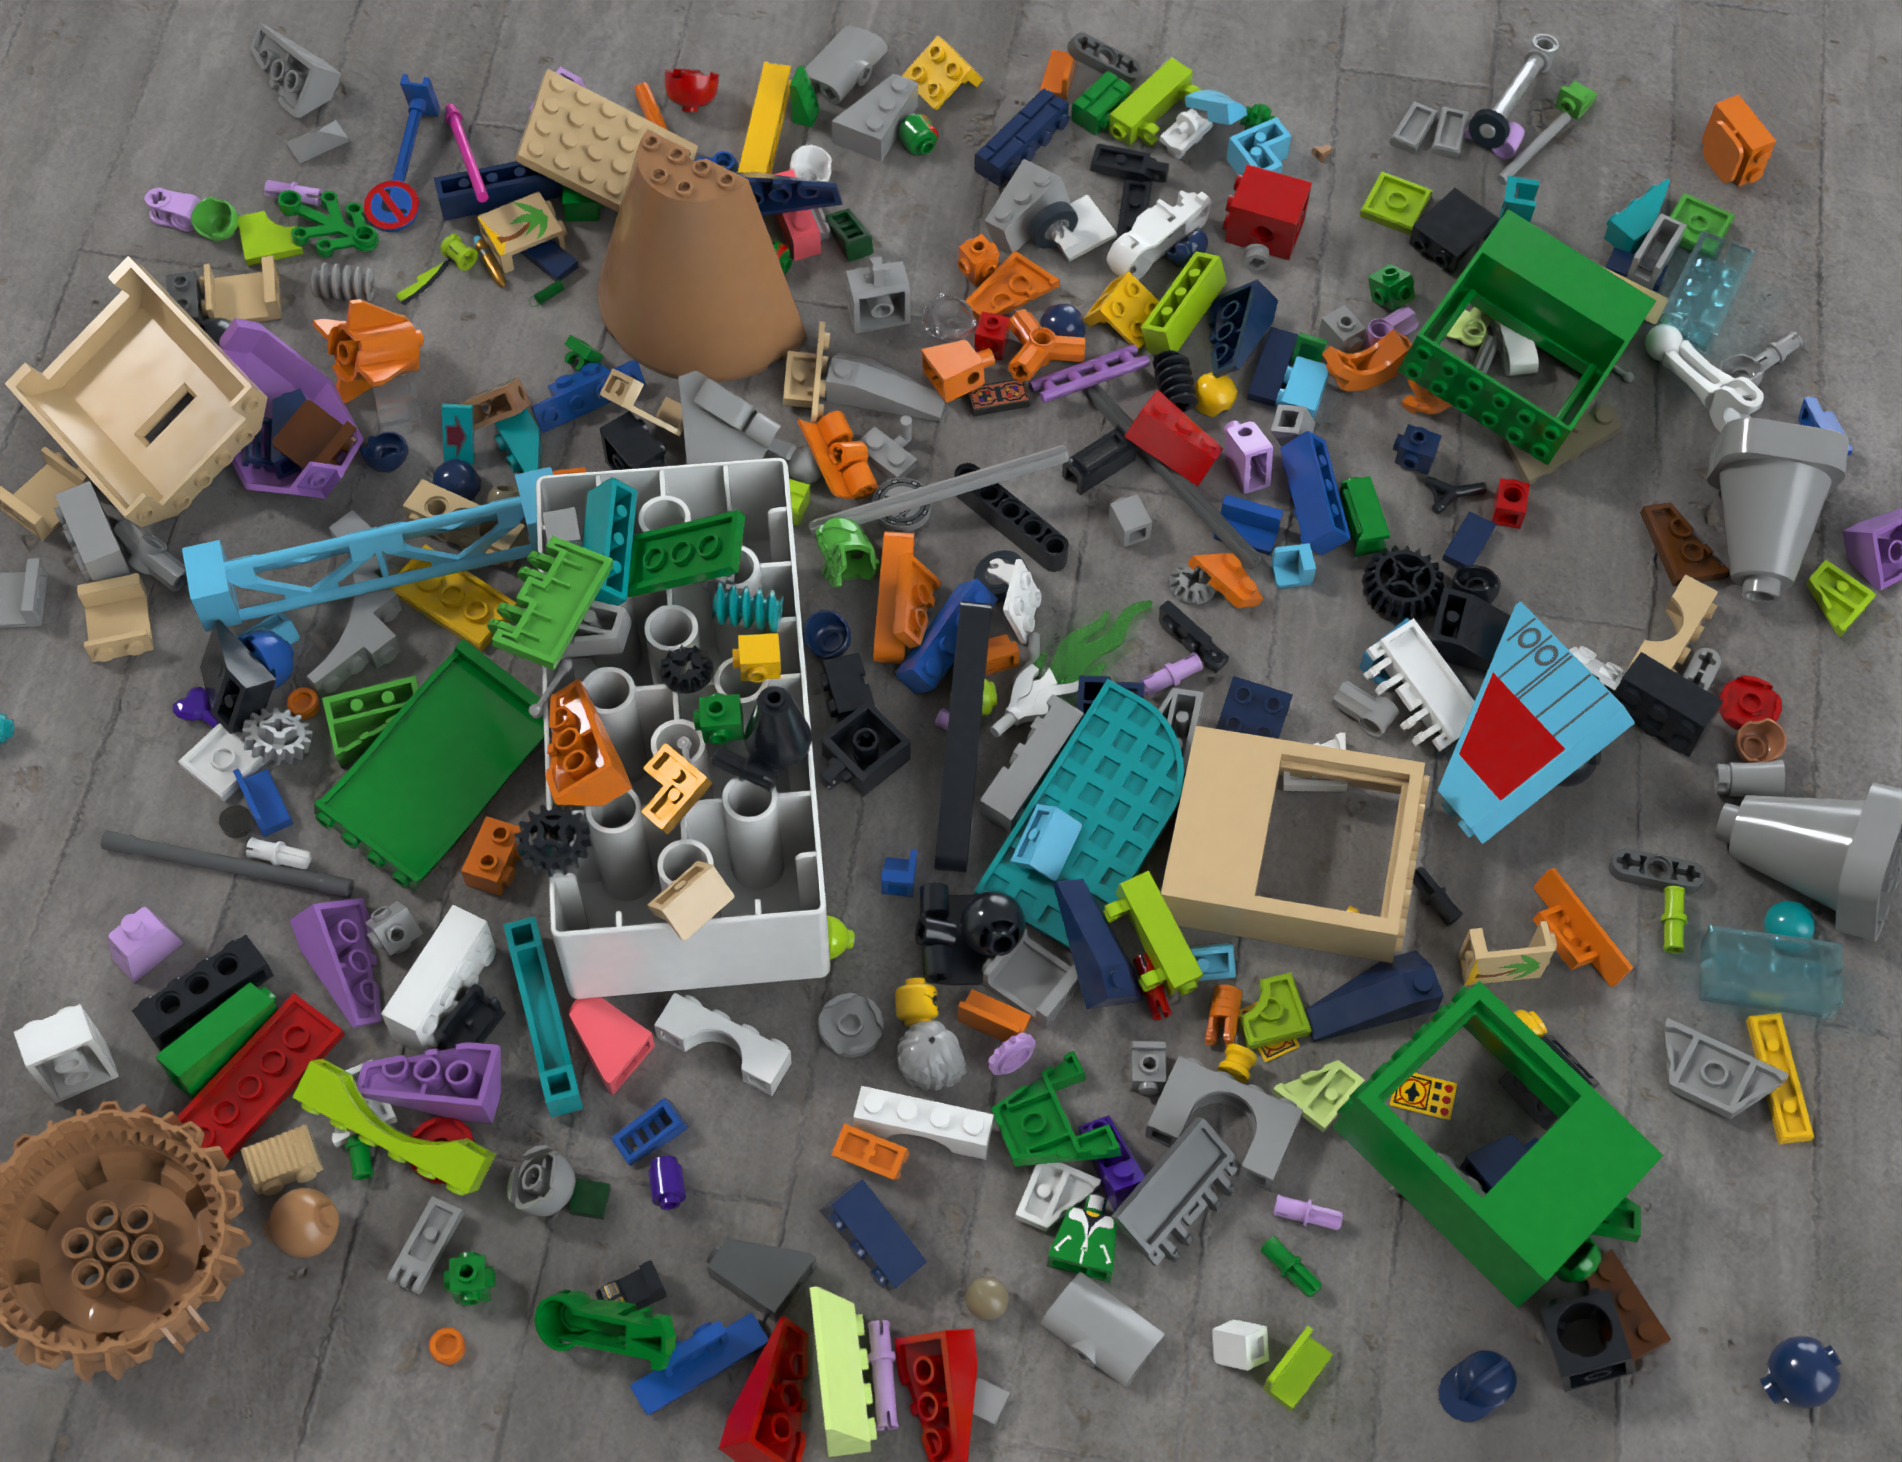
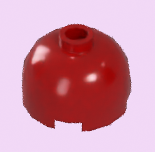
M674 68L673 71L665 69V91L673 103L682 106V111L698 112V107L709 105L716 97L719 86V73L710 72V75H703V72L696 69Z

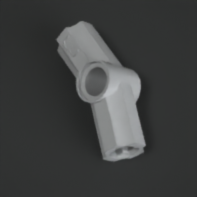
M128 519L116 524L113 530L116 533V539L131 555L128 562L134 569L144 574H151L173 592L179 591L188 583L185 565L166 551L167 545L162 540L149 535L143 527Z

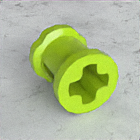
M451 234L446 237L440 246V253L444 257H450L454 260L456 266L461 271L471 268L478 258L477 250L473 247H467L462 243L461 237L457 234Z

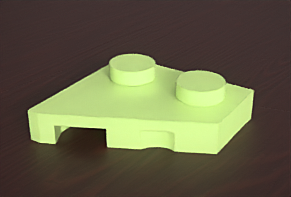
M1336 1060L1324 1065L1321 1070H1312L1300 1075L1299 1079L1284 1085L1283 1083L1277 1084L1273 1088L1272 1094L1277 1098H1286L1296 1103L1298 1108L1303 1109L1301 1116L1324 1133L1339 1115L1337 1110L1365 1080L1341 1061Z

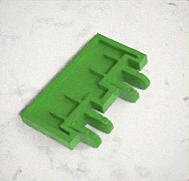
M552 536L546 546L547 554L549 555L530 551L527 556V560L531 565L548 573L545 574L525 566L520 568L517 574L518 578L525 583L516 597V602L518 606L526 608V610L505 602H501L497 607L496 611L502 618L516 623L517 626L492 618L487 624V628L494 634L492 638L493 647L555 670L612 570L613 559Z

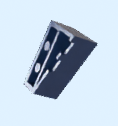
M863 1179L847 1187L819 1210L831 1226L848 1243L852 1253L860 1261L863 1260L871 1269L869 1272L871 1277L881 1288L886 1287L888 1290L896 1289L927 1263L926 1259Z

